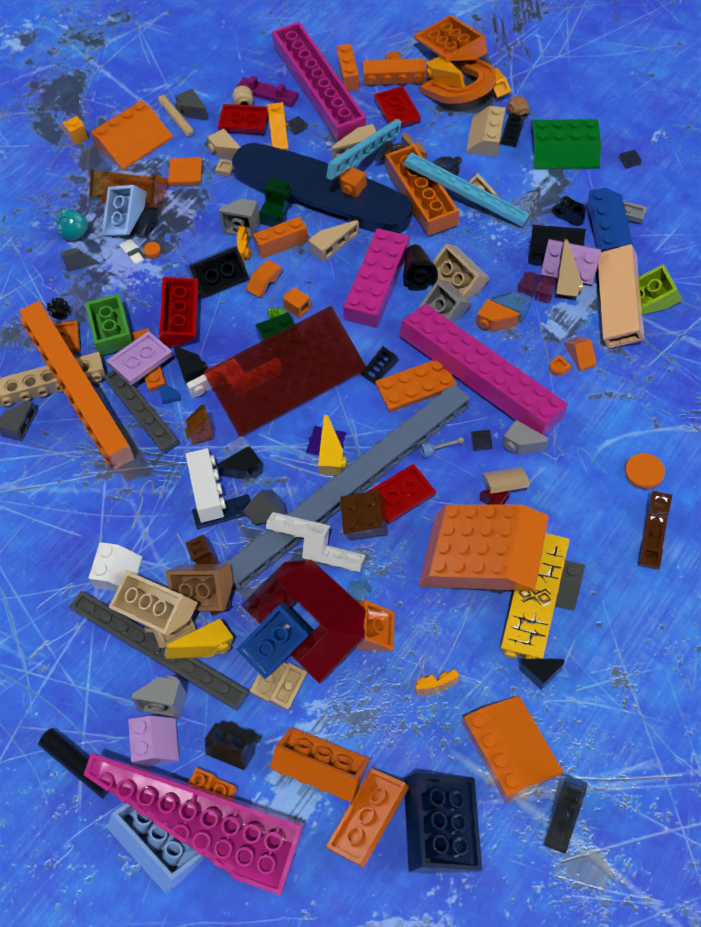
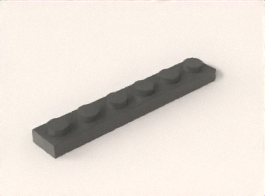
M114 370L103 376L107 384L163 454L179 444L176 437L134 385L130 386Z

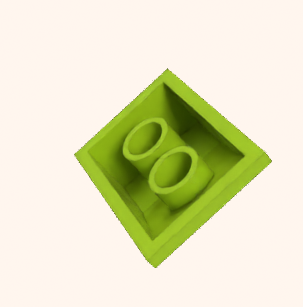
M664 264L639 277L642 315L668 309L683 301Z

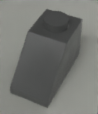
M193 89L176 95V108L179 112H182L184 117L208 120L206 107Z
M27 401L3 413L0 418V434L2 437L23 441L38 412L33 401Z
M565 560L555 607L575 611L585 569L584 564Z

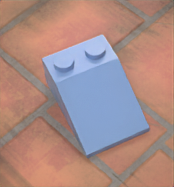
M135 185L108 187L101 235H129L145 208L147 192Z

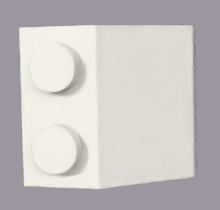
M100 542L88 579L96 589L117 591L126 571L138 575L143 557L120 545Z

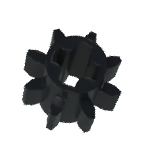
M60 297L51 299V303H47L49 315L54 319L65 318V314H69L68 302Z

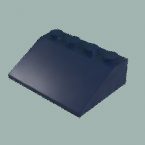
M415 773L405 778L404 782L409 786L404 796L409 872L455 873L482 871L475 778Z

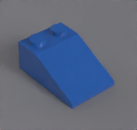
M282 602L236 650L266 679L313 630L285 602Z

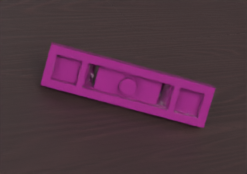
M251 76L250 79L243 77L237 87H249L253 97L274 103L283 102L284 106L293 108L299 98L297 92L287 90L285 85L279 84L278 87L259 82L255 76Z

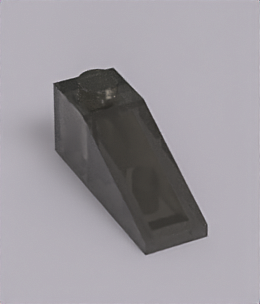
M565 775L544 846L566 854L587 791V782Z

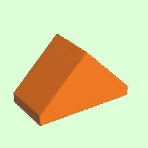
M580 336L564 342L579 371L597 365L591 339Z

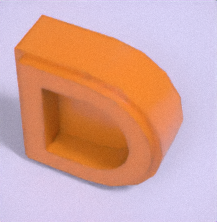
M560 355L555 357L549 365V371L554 376H563L572 368Z

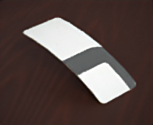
M131 239L119 245L134 264L146 259V256Z

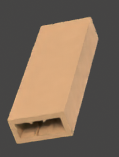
M630 244L601 252L598 261L603 339L608 348L643 341L644 329L638 263L633 245Z

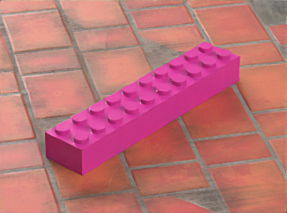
M296 22L272 31L273 46L337 142L358 127L366 126V116L302 24Z
M424 304L402 320L399 336L432 360L441 363L443 368L513 419L542 435H545L563 419L568 403L429 305Z

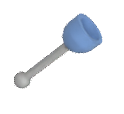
M458 437L457 440L435 446L429 442L419 444L422 458H428L433 455L435 449L457 443L463 444L464 438Z

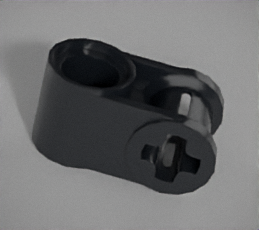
M563 196L560 203L553 206L552 211L556 217L574 226H580L585 220L586 207L584 204L568 196Z

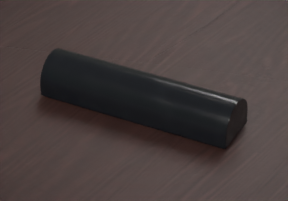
M54 728L47 730L40 738L38 745L103 799L109 791H106L84 776L89 757Z

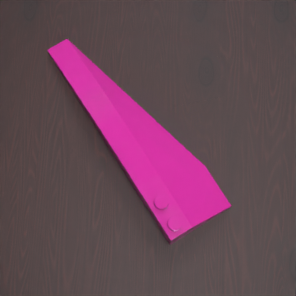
M91 753L84 776L117 796L119 800L136 809L135 811L141 815H145L154 824L182 843L193 848L195 852L212 861L214 865L228 872L236 880L281 896L306 823L181 780Z

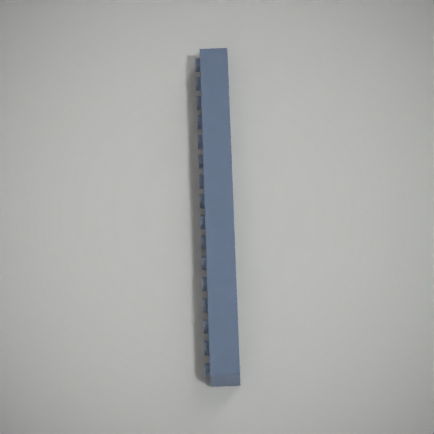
M455 384L450 388H445L436 399H431L427 406L417 410L413 417L403 421L399 428L389 432L385 439L375 443L371 450L361 454L357 461L347 465L343 472L338 476H333L329 483L324 487H319L310 498L304 499L296 509L290 510L286 515L324 524L341 510L340 496L363 493L417 450L419 444L427 442L467 410L470 397ZM270 529L264 534L258 535L249 546L243 547L235 557L223 563L230 564L234 589L239 592L303 541L304 538L294 537L282 532H274Z

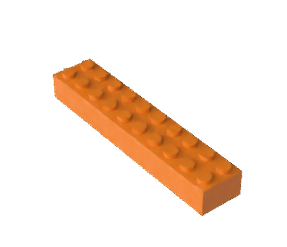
M40 301L19 310L22 316L19 320L24 326L26 333L31 338L37 351L41 354L45 364L49 367L53 377L57 380L62 392L65 393L70 405L76 411L78 418L84 424L86 431L92 437L94 444L101 452L107 465H112L116 470L134 460L135 458L129 444Z

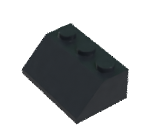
M533 225L528 264L543 265L548 239L564 242V239H568L571 244L584 246L586 229Z
M237 246L229 247L186 265L190 277L198 279L197 291L202 299L250 279Z

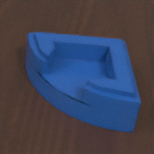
M167 385L159 386L163 404L181 400L179 393L173 387Z

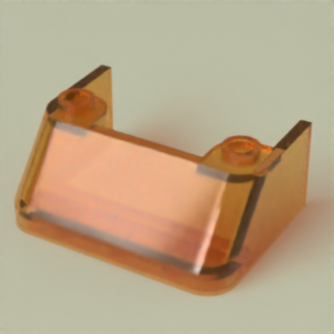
M91 169L89 196L101 198V202H106L108 187L135 185L147 192L145 203H148L149 207H158V204L163 202L168 186V178L156 175L151 177L111 173Z

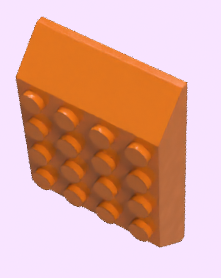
M522 504L445 505L435 515L418 585L420 587L535 591L549 516Z

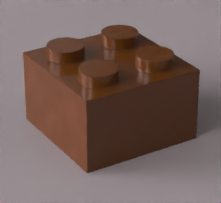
M379 490L340 496L343 534L350 541L388 535L385 498Z

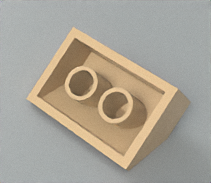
M488 106L473 116L466 153L498 157L506 107Z
M446 243L433 261L438 270L437 280L449 281L467 299L479 293L490 279L484 271L455 245Z

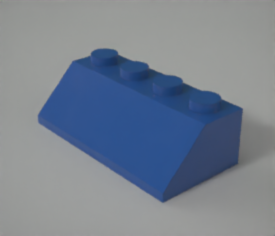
M608 188L589 190L588 206L597 249L605 252L622 246L633 245L622 195Z

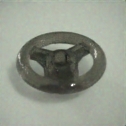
M392 141L382 143L380 145L381 151L375 156V161L377 163H385V154L399 150L398 148H405L404 144H393Z

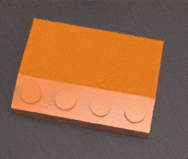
M449 15L413 35L415 40L446 61L476 60L488 53L485 36L453 15Z
M142 100L91 131L95 146L122 171L173 139V135L155 112Z
M520 696L483 707L464 717L463 727L505 803L564 773Z

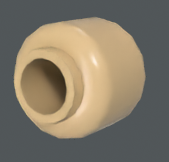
M239 86L234 89L232 94L234 105H253V94L249 87Z

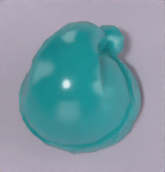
M62 209L56 218L58 233L65 240H77L87 232L88 223L86 218L76 211Z

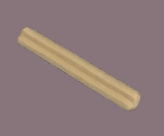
M165 94L159 96L160 104L186 136L190 137L193 135V128Z

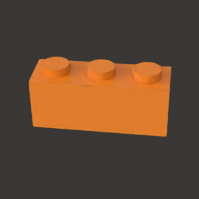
M352 45L336 46L337 62L342 83L348 91L359 90V74Z
M301 217L253 233L255 248L261 259L308 242L307 228Z

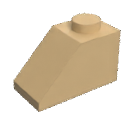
M224 129L207 137L209 143L207 147L217 158L232 159L240 148Z

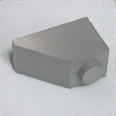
M516 420L504 435L502 446L509 452H514L518 455L542 452L547 449L549 438Z

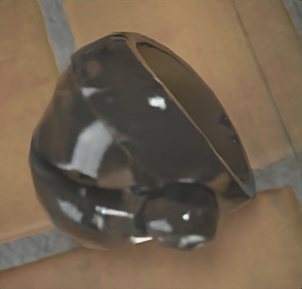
M442 156L438 157L433 164L458 176L462 158L459 156L455 158Z

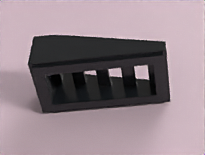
M514 113L509 114L500 144L512 147L517 146L524 126L525 116Z
M382 346L361 372V376L375 385V381L381 379L399 361L397 355ZM376 366V367L379 368L380 370H379V372H378V371H376V370L373 369V368ZM371 371L375 374V377H372L368 373Z

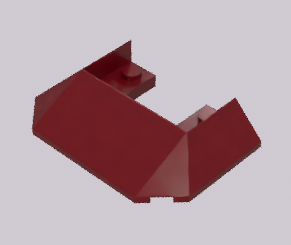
M312 560L284 562L241 604L261 624L282 602H285L290 608L297 602L320 624L290 654L319 684L365 639V608Z

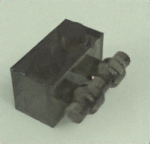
M222 720L220 724L215 723L205 737L206 755L245 770L255 754V743L259 744L262 736L256 734L255 730L250 728L244 729L235 722Z

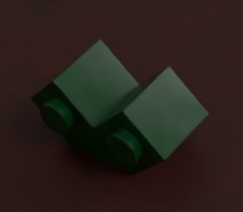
M270 177L264 187L265 202L259 211L262 225L272 227L285 222L287 207L292 193L288 181Z

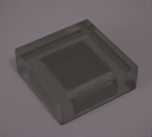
M297 116L286 122V127L296 136L308 129V124L301 117Z
M635 149L620 153L619 159L626 169L641 165L642 160Z
M490 430L471 431L473 451L492 449Z

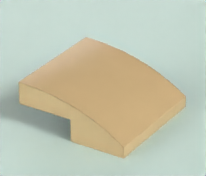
M520 466L482 473L485 485L489 488L491 494L530 487L529 479Z
M282 662L266 679L258 674L249 693L277 707L289 710L307 672L291 663L286 664Z

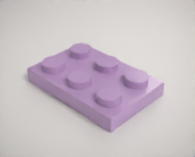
M548 239L541 270L542 275L558 278L564 242ZM569 243L581 278L580 281L593 285L601 249Z
M148 331L106 361L107 365L131 386L172 357L173 353Z

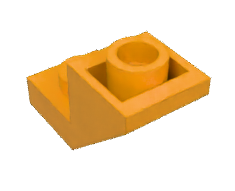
M495 68L496 84L492 90L497 100L510 94L512 91L506 77L498 68Z

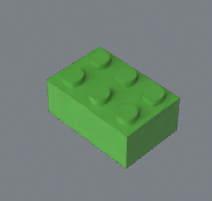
M120 294L85 302L94 343L101 356L121 351L133 342Z

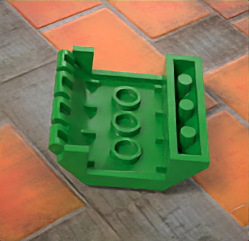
M598 119L531 120L530 128L534 140V170L600 169L601 137Z

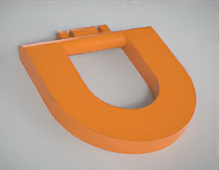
M479 59L462 60L454 66L460 71L478 78L474 83L464 88H455L435 83L431 79L419 86V91L442 103L459 104L469 102L484 96L495 86V69L489 63Z

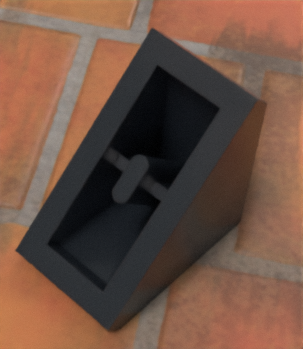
M521 659L519 670L538 688L543 690L562 671L564 659Z

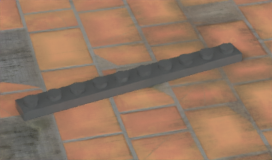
M83 591L78 594L69 606L78 615L238 711L249 695L246 689L194 658L166 659L164 656L165 648H159L153 633L145 632L143 627L108 608V606Z

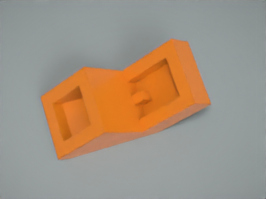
M266 260L252 274L246 290L263 298L269 282L276 283L283 267L270 260Z

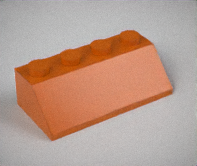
M291 726L275 746L270 769L277 771L279 774L297 779L301 783L314 786L320 791L333 794L342 800L352 802L359 790L371 758Z

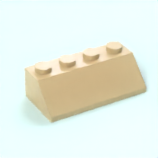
M126 571L108 608L165 635H169L189 622L198 602Z

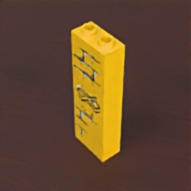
M546 533L535 591H514L500 652L504 653V656L516 659L517 656L525 659H543L570 539Z

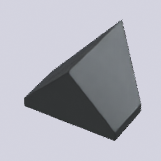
M79 247L61 252L68 272L100 263L80 251Z
M261 490L243 510V513L255 526L259 523L267 522L272 512L286 515L285 503L273 490Z

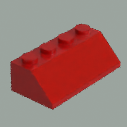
M162 277L159 340L167 347H178L196 338L198 279Z

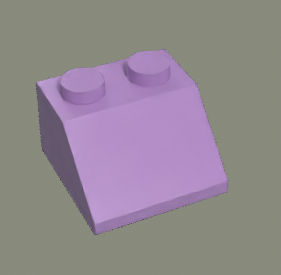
M144 716L128 719L131 762L134 766L145 768L180 761L175 718Z

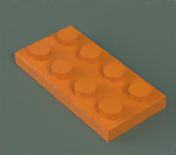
M434 360L375 381V385L389 413L441 395L445 388H450L453 384L457 386L452 374L443 368L441 363Z
M371 768L328 841L326 848L364 868L409 786L405 782Z

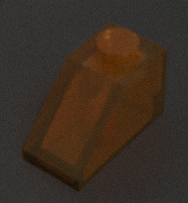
M205 404L200 405L185 420L187 428H184L186 438H191L193 445L214 439Z

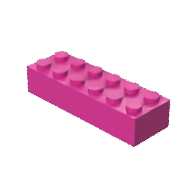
M376 229L343 306L344 320L378 328L405 262L406 250L410 246V236Z

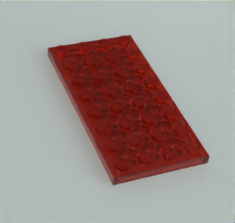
M331 305L203 371V374L240 438L366 370L367 367Z

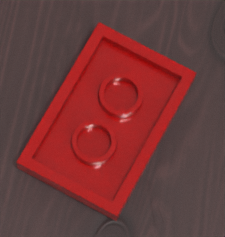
M403 86L374 94V100L388 124L398 119L402 122L401 127L421 121L419 112Z
M223 104L217 126L218 131L224 129L226 132L265 134L269 118L268 107Z
M414 463L369 490H379L384 496L387 524H390L436 495V490Z

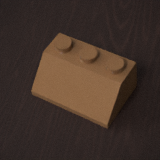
M230 564L178 565L165 571L168 589L198 602L194 611H224L226 609L233 586Z

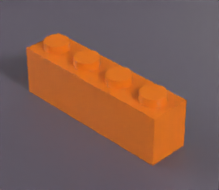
M425 58L363 60L364 86L424 84L426 80Z

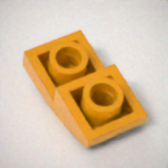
M239 226L237 247L245 265L247 258H250L251 249L248 246L249 234H247L246 227Z
M453 669L451 672L445 671L438 677V681L432 674L429 677L424 676L416 682L415 694L417 696H426L442 692L459 683L460 675Z

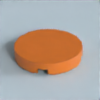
M648 453L633 455L625 467V476L628 482L636 488H645L644 490L656 488L661 484L665 475L662 462L656 456Z

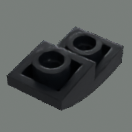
M145 207L130 234L137 237H148L151 224L156 225L160 209Z

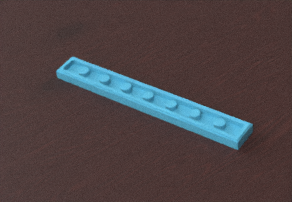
M398 119L394 120L328 163L326 178L334 179L398 137L402 122Z
M410 153L404 162V166L521 227L524 226L530 215L526 211L414 153Z

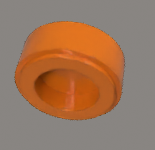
M149 242L143 248L147 258L155 259L161 254L160 245L156 242Z

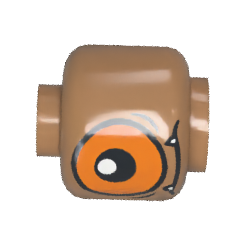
M514 96L509 100L507 110L509 114L523 115L526 119L529 116L530 106L524 97Z

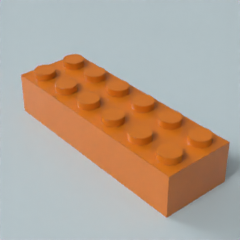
M415 144L385 154V169L400 193L411 200L412 212L428 236L458 225L459 210L444 187L404 166V162L410 153H414L424 159Z

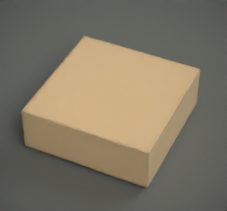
M220 159L215 169V174L231 177L233 174L232 161Z

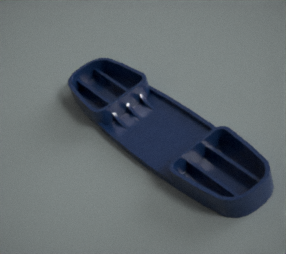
M247 143L241 146L232 158L234 176L245 185L264 193V187L270 177L288 181L292 191L290 198L347 217L348 222L357 220L360 229L375 232L378 228L401 234L411 223L412 202L407 196L367 178V186L356 198L347 195L341 190L338 176L332 180L326 178L328 163L258 143Z

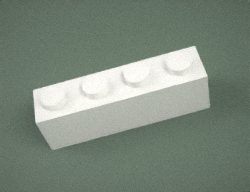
M208 448L185 453L201 523L224 517L222 509H226L224 498L219 497L223 493L220 483H216V480H219L217 468L213 469V466H216L214 455L209 454Z

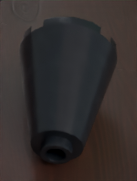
M413 244L406 250L403 280L412 290L428 289L427 286L434 285L437 281L438 270L420 245Z

